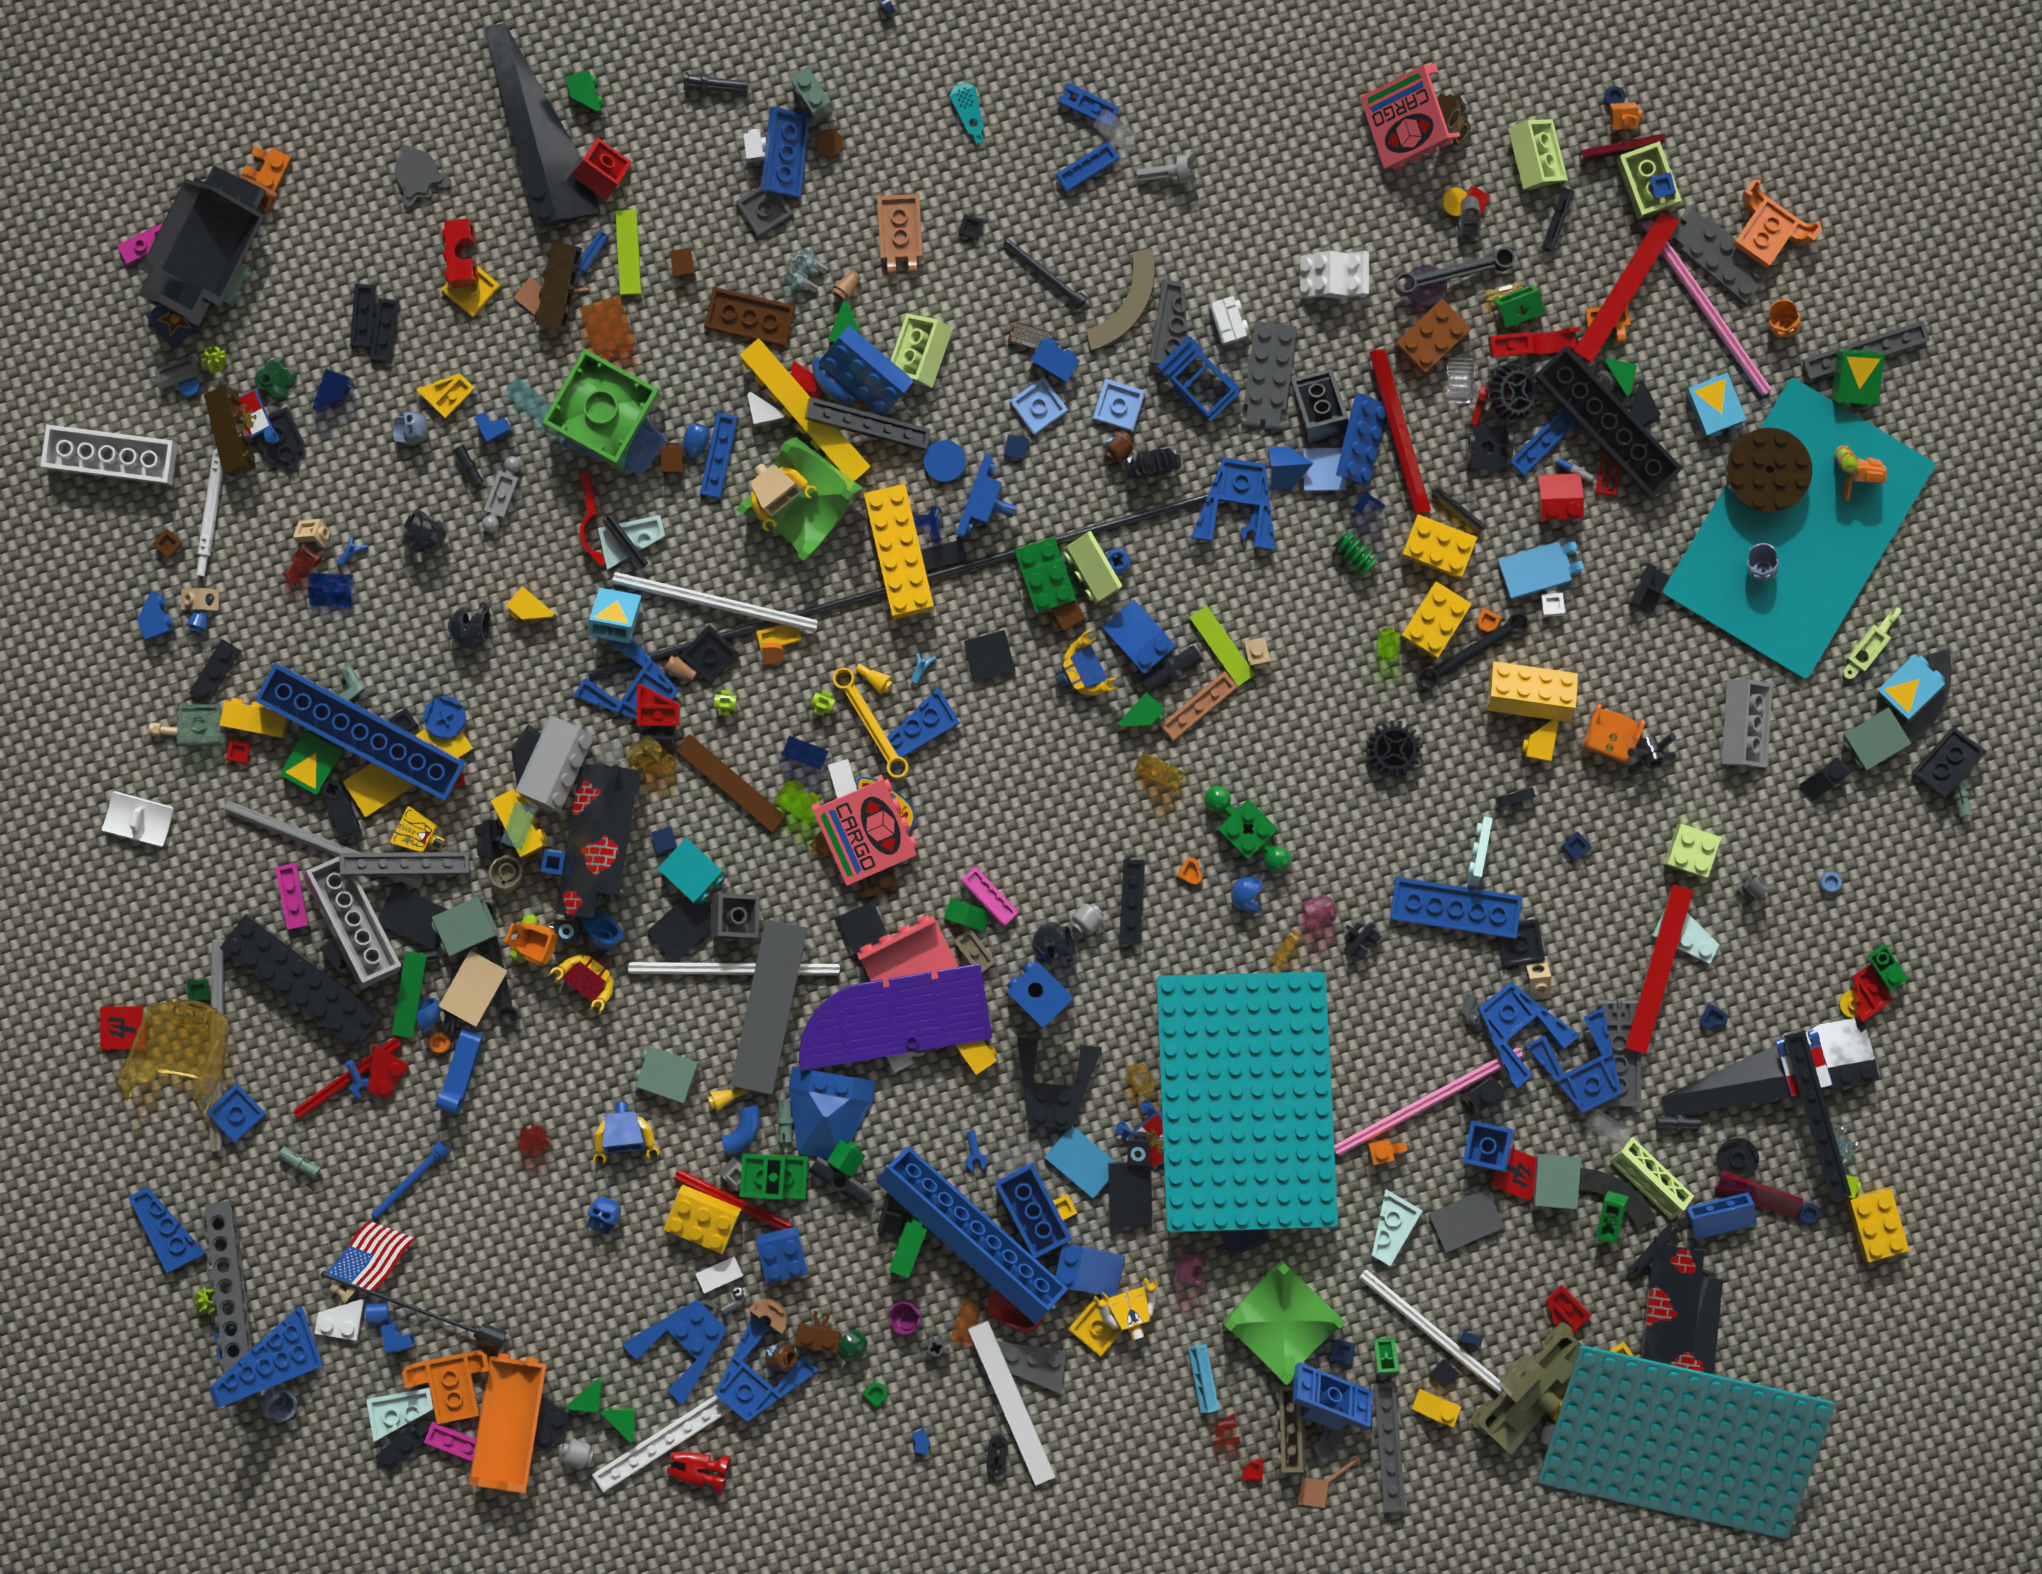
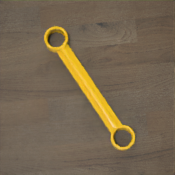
M848 668L837 669L833 675V682L838 689L845 692L887 761L888 773L897 780L905 778L909 773V765L904 758L897 755L855 686L853 672ZM847 672L851 675V682L847 686L837 684L836 679L840 673ZM896 761L903 762L905 764V771L901 775L892 774L890 770L892 763Z

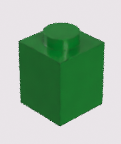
M840 1140L827 1162L843 1173L853 1177L866 1155L859 1151L861 1147L852 1141L846 1143Z

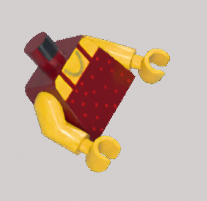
M602 950L596 959L589 954L586 956L579 954L568 958L558 967L553 968L548 976L555 973L558 976L554 981L555 983L561 978L592 1001L591 1011L593 1007H599L598 1015H601L604 1005L613 993L614 979L611 976L612 972L606 968V965L613 957L605 950Z

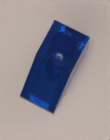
M325 369L312 409L320 413L345 401L347 396L353 392V379Z

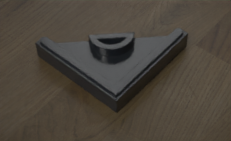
M1643 380L1639 382L1630 413L1641 425L1661 415Z

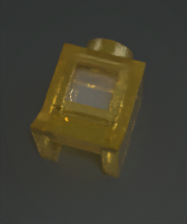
M1136 1062L1126 1069L1128 1073L1125 1076L1140 1097L1158 1085L1143 1063L1138 1065Z

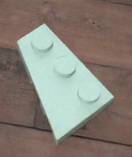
M661 515L619 523L639 551L665 536ZM606 526L598 528L606 566L609 569L629 556Z
M1484 817L1481 823H1477L1475 835L1478 837L1477 842L1473 843L1471 851L1473 859L1468 868L1469 877L1466 888L1476 889L1482 877L1493 818Z
M1663 911V913H1662V915H1661V917H1660V919H1659V921H1658V923H1657V925H1656V928H1655V930H1654V932H1653V934H1652V936H1654V937H1656V938H1657V934H1658V931H1659V927H1660V924H1661V920H1662L1664 911ZM1687 913L1677 948L1710 964L1719 944Z
M1386 1189L1372 1256L1391 1266L1423 1211Z
M430 1387L367 1399L373 1441L375 1442L433 1410Z

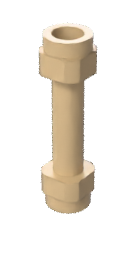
M150 723L149 735L159 737L161 735L187 737L189 740L201 741L202 728L190 727V729L166 727L159 723Z

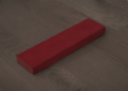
M1662 133L1584 149L1579 153L1580 161L1584 162L1628 153L1659 141L1662 146L1666 141L1665 134Z
M1722 1171L1715 1185V1191L1729 1196L1748 1192L1754 1205L1794 1219L1803 1205V1198L1726 1171Z

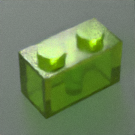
M794 779L793 782L788 780L773 801L810 825L816 817L811 805L818 802L820 805H823L820 802L822 798L814 792H811L810 795L803 790L805 786Z

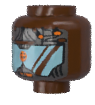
M1114 431L1103 443L1104 456L1110 462H1123L1134 450V440L1124 431Z
M774 1344L767 1349L765 1362L771 1371L788 1372L796 1364L797 1354L790 1345Z

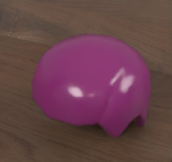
M900 1302L890 1309L889 1324L897 1334L908 1336L914 1334L921 1326V1313L915 1305Z

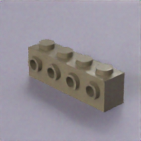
M1282 1383L1279 1389L1276 1390V1400L1280 1402V1410H1277V1423H1280V1432H1278L1277 1439L1278 1445H1281V1453L1278 1454V1465L1281 1466L1282 1472H1304L1306 1470L1305 1418L1302 1417L1303 1406L1293 1402L1294 1383H1289L1288 1385Z

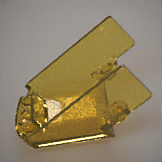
M169 999L166 1000V1003L149 1004L116 1084L124 1100H130L136 1084H150L155 1080L158 1072L196 1079L193 1101L200 1115H205L217 1084L222 1082L230 1030L229 1018L218 1012L216 1008L194 1000Z

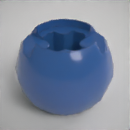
M1117 548L1110 550L1105 555L1116 575H1122L1127 572L1131 560L1126 551ZM1117 557H1121L1123 565L1114 567L1112 558L1117 559Z

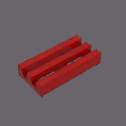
M1601 452L1595 494L1616 497L1621 470L1616 466L1613 490L1608 491L1613 462L1609 459L1604 490H1601L1605 459L1607 457Z

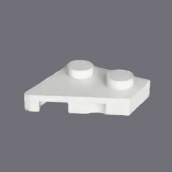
M359 1299L318 1312L314 1334L357 1341L365 1299Z

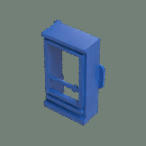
M1190 336L1185 337L1183 342L1161 364L1156 366L1162 375L1173 385L1172 391L1185 404L1190 403L1208 422H1211L1240 393L1239 386L1227 374H1222L1203 354V349ZM1198 356L1205 365L1190 380L1185 381L1183 386L1175 377ZM1207 367L1230 389L1209 411L1186 389V387L1191 386V382Z

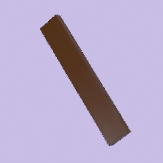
M691 734L677 747L676 751L771 832H774L786 816Z

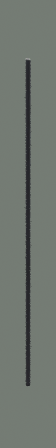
M1209 493L1056 536L1055 539L1057 545L1076 540L1089 531L1094 535L1205 503ZM1011 549L927 573L928 582L1016 557L1015 551ZM882 586L789 614L809 617L887 594L886 587ZM764 620L719 634L724 639L729 640L781 624ZM691 642L649 653L648 656L653 661L677 655L682 653ZM629 659L590 670L588 674L590 679L640 664Z

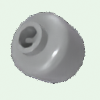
M1093 903L1091 905L1083 904L1072 915L1074 922L1072 927L1079 934L1091 935L1103 924V913Z
M571 1439L568 1444H563L560 1455L563 1456V1464L581 1470L589 1466L593 1451L590 1444L577 1439Z

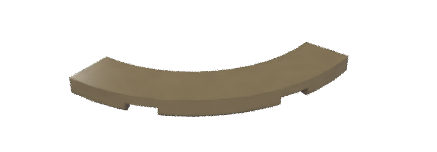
M1152 248L1131 253L1133 279L1129 293L1115 314L1103 323L1086 329L1091 351L1102 348L1121 337L1136 323L1143 313L1151 295L1154 282L1155 268Z

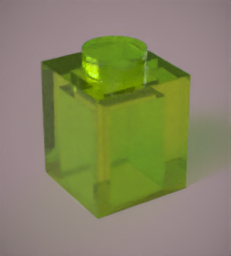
M1382 628V632H1377L1375 658H1399L1400 632H1395L1394 628Z

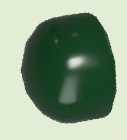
M858 1329L850 1330L839 1341L838 1346L841 1349V1353L838 1351L837 1354L847 1363L858 1361L864 1356L868 1347V1341Z

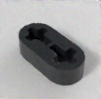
M1531 787L1497 797L1495 801L1497 808L1535 798L1536 795L1534 788Z
M1000 1434L992 1436L988 1444L986 1468L988 1473L993 1476L1001 1475L1006 1467L1008 1443L1007 1439ZM997 1439H1001V1443L1004 1444V1447H1000L999 1454L995 1453L996 1448L992 1445V1442H996ZM995 1457H999L998 1463L1002 1465V1468H998V1471L995 1472L993 1467H990V1464H994Z

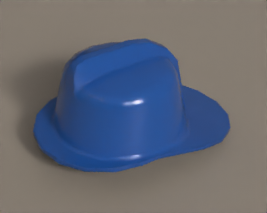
M595 909L594 918L580 917L582 926L589 934V941L595 948L605 950L608 953L624 936L621 927L602 909Z

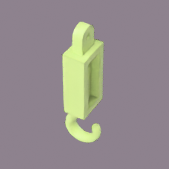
M1900 608L1893 609L1879 628L1872 625L1846 658L1850 662L1843 670L1845 678L1852 679L1860 670L1863 672L1867 670L1891 639L1886 632L1901 614ZM1861 650L1868 654V659L1864 663L1856 659L1857 653Z

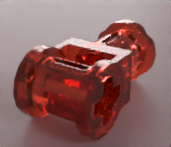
M305 542L291 559L294 563L286 572L283 571L282 575L296 586L298 584L297 581L305 572L308 574L320 563L323 554H318L310 547L308 542Z

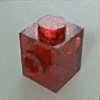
M531 1124V1127H521L518 1149H525L527 1154L539 1155L540 1152H545L551 1143V1135H548L549 1130H544V1126L538 1124Z

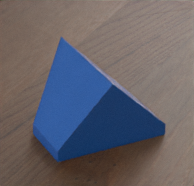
M1290 446L1268 448L1271 490L1292 489L1314 463Z

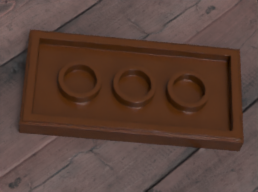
M713 286L704 328L752 340L759 338L762 342L786 347L796 305Z

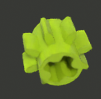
M216 346L206 348L204 354L200 355L202 368H208V371L211 373L220 372L224 368L223 365H227L225 350L220 352V349Z
M721 690V695L715 694L714 710H719V715L730 716V711L736 712L737 696H733L732 691Z
M822 690L821 694L815 693L810 707L815 709L814 714L824 717L825 713L831 714L836 701L831 698L832 693Z
M203 1287L193 1296L196 1300L193 1306H195L200 1314L207 1312L210 1315L214 1310H217V1308H214L212 1296L215 1295L214 1289Z

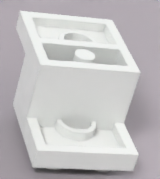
M1325 251L1300 256V298L1308 299L1322 296L1343 299L1369 294V252L1342 253Z

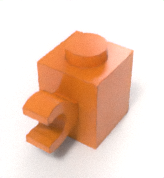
M1635 102L1610 104V126L1613 130L1638 129V122L1642 121V110L1638 108Z
M1388 1138L1367 1143L1372 1165L1395 1161L1394 1153L1407 1151L1406 1142L1391 1145Z

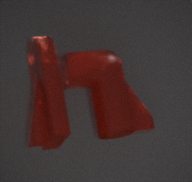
M1235 1413L1228 1416L1225 1420L1214 1424L1216 1438L1225 1437L1224 1430L1237 1428ZM1240 1437L1216 1440L1212 1442V1445L1241 1446Z

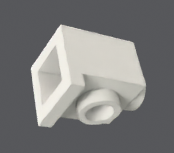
M760 129L748 130V133L743 134L747 162L764 161L765 152L763 150L766 147V137L762 138Z

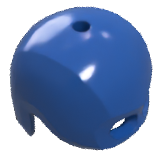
M1243 877L1234 883L1231 890V900L1236 908L1247 913L1256 914L1260 912L1261 907L1253 899L1262 887L1260 879Z
M607 1197L596 1198L587 1213L590 1216L588 1226L599 1233L609 1235L620 1219L621 1206L616 1201Z

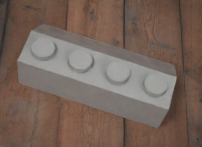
M1727 679L1723 750L1721 752L1722 764L1768 767L1773 683L1750 679Z
M549 716L515 792L542 810L560 813L594 737L578 726L554 716Z

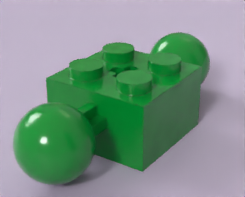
M1213 786L1206 791L1204 795L1206 807L1215 813L1222 812L1228 818L1217 830L1246 860L1259 849L1265 855V866L1271 872L1282 873L1289 868L1291 864L1289 851L1282 846H1273L1268 841L1278 828L1249 799L1236 809L1231 804V795L1226 788ZM1244 824L1247 825V826H1248V825H1251V826H1252V828H1251L1252 834H1250V833L1244 834V833H1243V831H1244L1243 825H1244Z

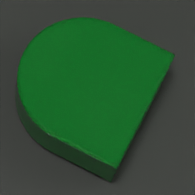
M874 1382L862 1392V1395L878 1408L887 1397V1388L880 1382Z

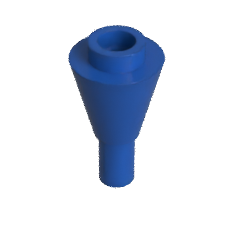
M206 595L205 601L208 605L210 596ZM199 609L193 612L186 623L189 631L197 634L206 631L207 610Z

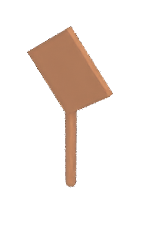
M529 277L513 298L535 315L540 304L539 292L543 287ZM588 288L574 289V293L589 291Z
M1356 1457L1327 1480L1302 1477L1298 1504L1325 1508L1328 1484L1356 1464L1360 1458Z

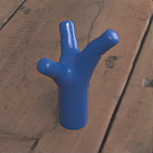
M349 538L348 547L337 560V563L343 567L353 555L361 550L368 549V545L355 547L353 538Z

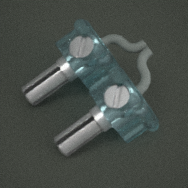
M799 249L795 258H790L788 261L790 267L784 282L799 287L804 286L816 292L818 286L807 280L808 276L802 273L801 269L793 268L792 262L803 267L815 268L822 273H826L827 271L825 270H828V268L817 261L818 257L813 255L812 251Z
M1836 1123L1832 1125L1837 1141L1842 1134L1847 1132V1128L1845 1126L1838 1127ZM1849 1139L1846 1142L1842 1141L1838 1145L1843 1166L1861 1148L1859 1142L1853 1144Z

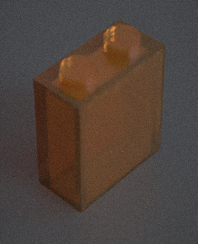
M620 295L579 307L595 355L606 360L613 357V353L619 351L621 354L633 350L632 347L637 346Z

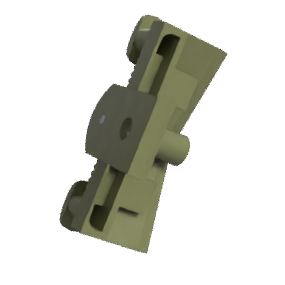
M1566 1323L1558 1324L1544 1340L1546 1347L1543 1348L1537 1357L1533 1358L1527 1353L1514 1362L1499 1382L1504 1391L1494 1402L1487 1400L1471 1417V1422L1477 1429L1485 1430L1511 1455H1513L1544 1413L1549 1414L1558 1407L1561 1401L1559 1397L1566 1391L1580 1346H1583L1573 1337L1572 1328Z

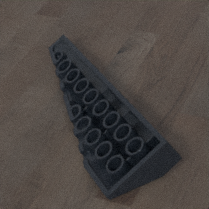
M504 22L486 27L485 32L538 228L542 230L600 214L596 193L571 176L582 158L507 25Z
M1857 1018L1820 1024L1805 1031L1810 1047L1812 1045L1808 1032L1817 1030L1820 1036L1821 1046L1833 1084L1832 1086L1821 1088L1822 1091L1879 1080L1876 1059L1864 1021L1859 1023ZM1772 1046L1662 1096L1665 1117H1674L1676 1115H1686L1790 1097L1791 1095L1776 1046Z

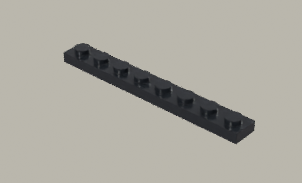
M1801 1030L1784 1035L1830 1200L1851 1196L1806 1032Z

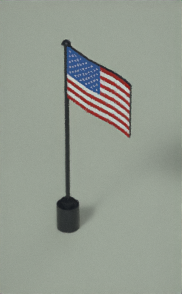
M372 1221L366 1222L357 1231L337 1262L328 1271L321 1273L322 1279L324 1277L473 1332V1337L477 1338L475 1343L500 1352L506 1338L507 1331L489 1324L477 1325L475 1329L375 1292L378 1286L389 1276L403 1252L417 1238Z

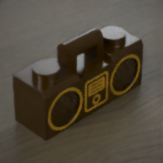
M1440 93L1437 100L1448 132H1459L1460 137L1453 140V145L1460 147L1471 129V125L1467 120L1468 115L1464 113L1466 105L1461 96H1453L1451 94L1446 96Z

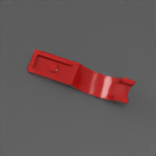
M1572 327L1546 333L1524 332L1488 337L1491 358L1528 354L1558 353L1565 346L1570 350H1574L1578 345L1576 332L1581 331L1580 327Z
M583 471L580 473L587 515L583 518L580 525L579 537L582 545L601 567H606L603 553L596 552L590 548L586 539L587 526L593 518L598 516L591 473L590 471Z

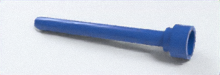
M439 1140L433 1146L432 1154L372 1212V1218L378 1219L438 1159L446 1158L451 1153V1150Z

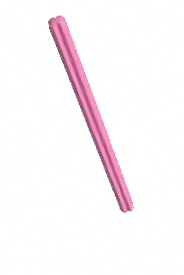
M1652 219L1643 224L1646 233L1654 223ZM1667 241L1661 254L1761 396L1766 395L1771 391V387Z
M1519 1048L1513 1049L1520 1059L1523 1058ZM1500 1057L1334 1145L1336 1155L1340 1156L1503 1069L1504 1066Z

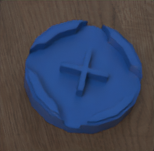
M936 441L925 452V470L936 481L944 483L953 481L960 477L965 469V454L961 447L953 441Z
M441 696L429 702L423 716L428 731L436 737L445 739L459 734L464 728L467 718L463 705L453 697Z

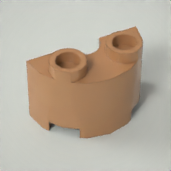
M762 1298L755 1301L748 1308L749 1311L759 1318L764 1315L771 1318L770 1326L781 1334L784 1333L788 1322V1314L780 1302Z

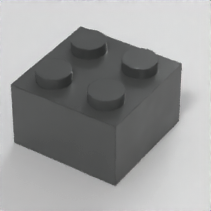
M726 893L712 895L710 938L746 940L759 938L760 895Z

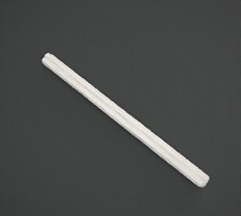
M616 572L612 580L616 585L815 632L818 626V621L626 574Z
M630 962L628 964V972L630 974L754 975L756 963ZM801 964L798 975L837 976L840 974L839 964Z
M1368 1270L1363 1271L1359 1278L1495 1392L1500 1395L1504 1391L1499 1385L1500 1380Z

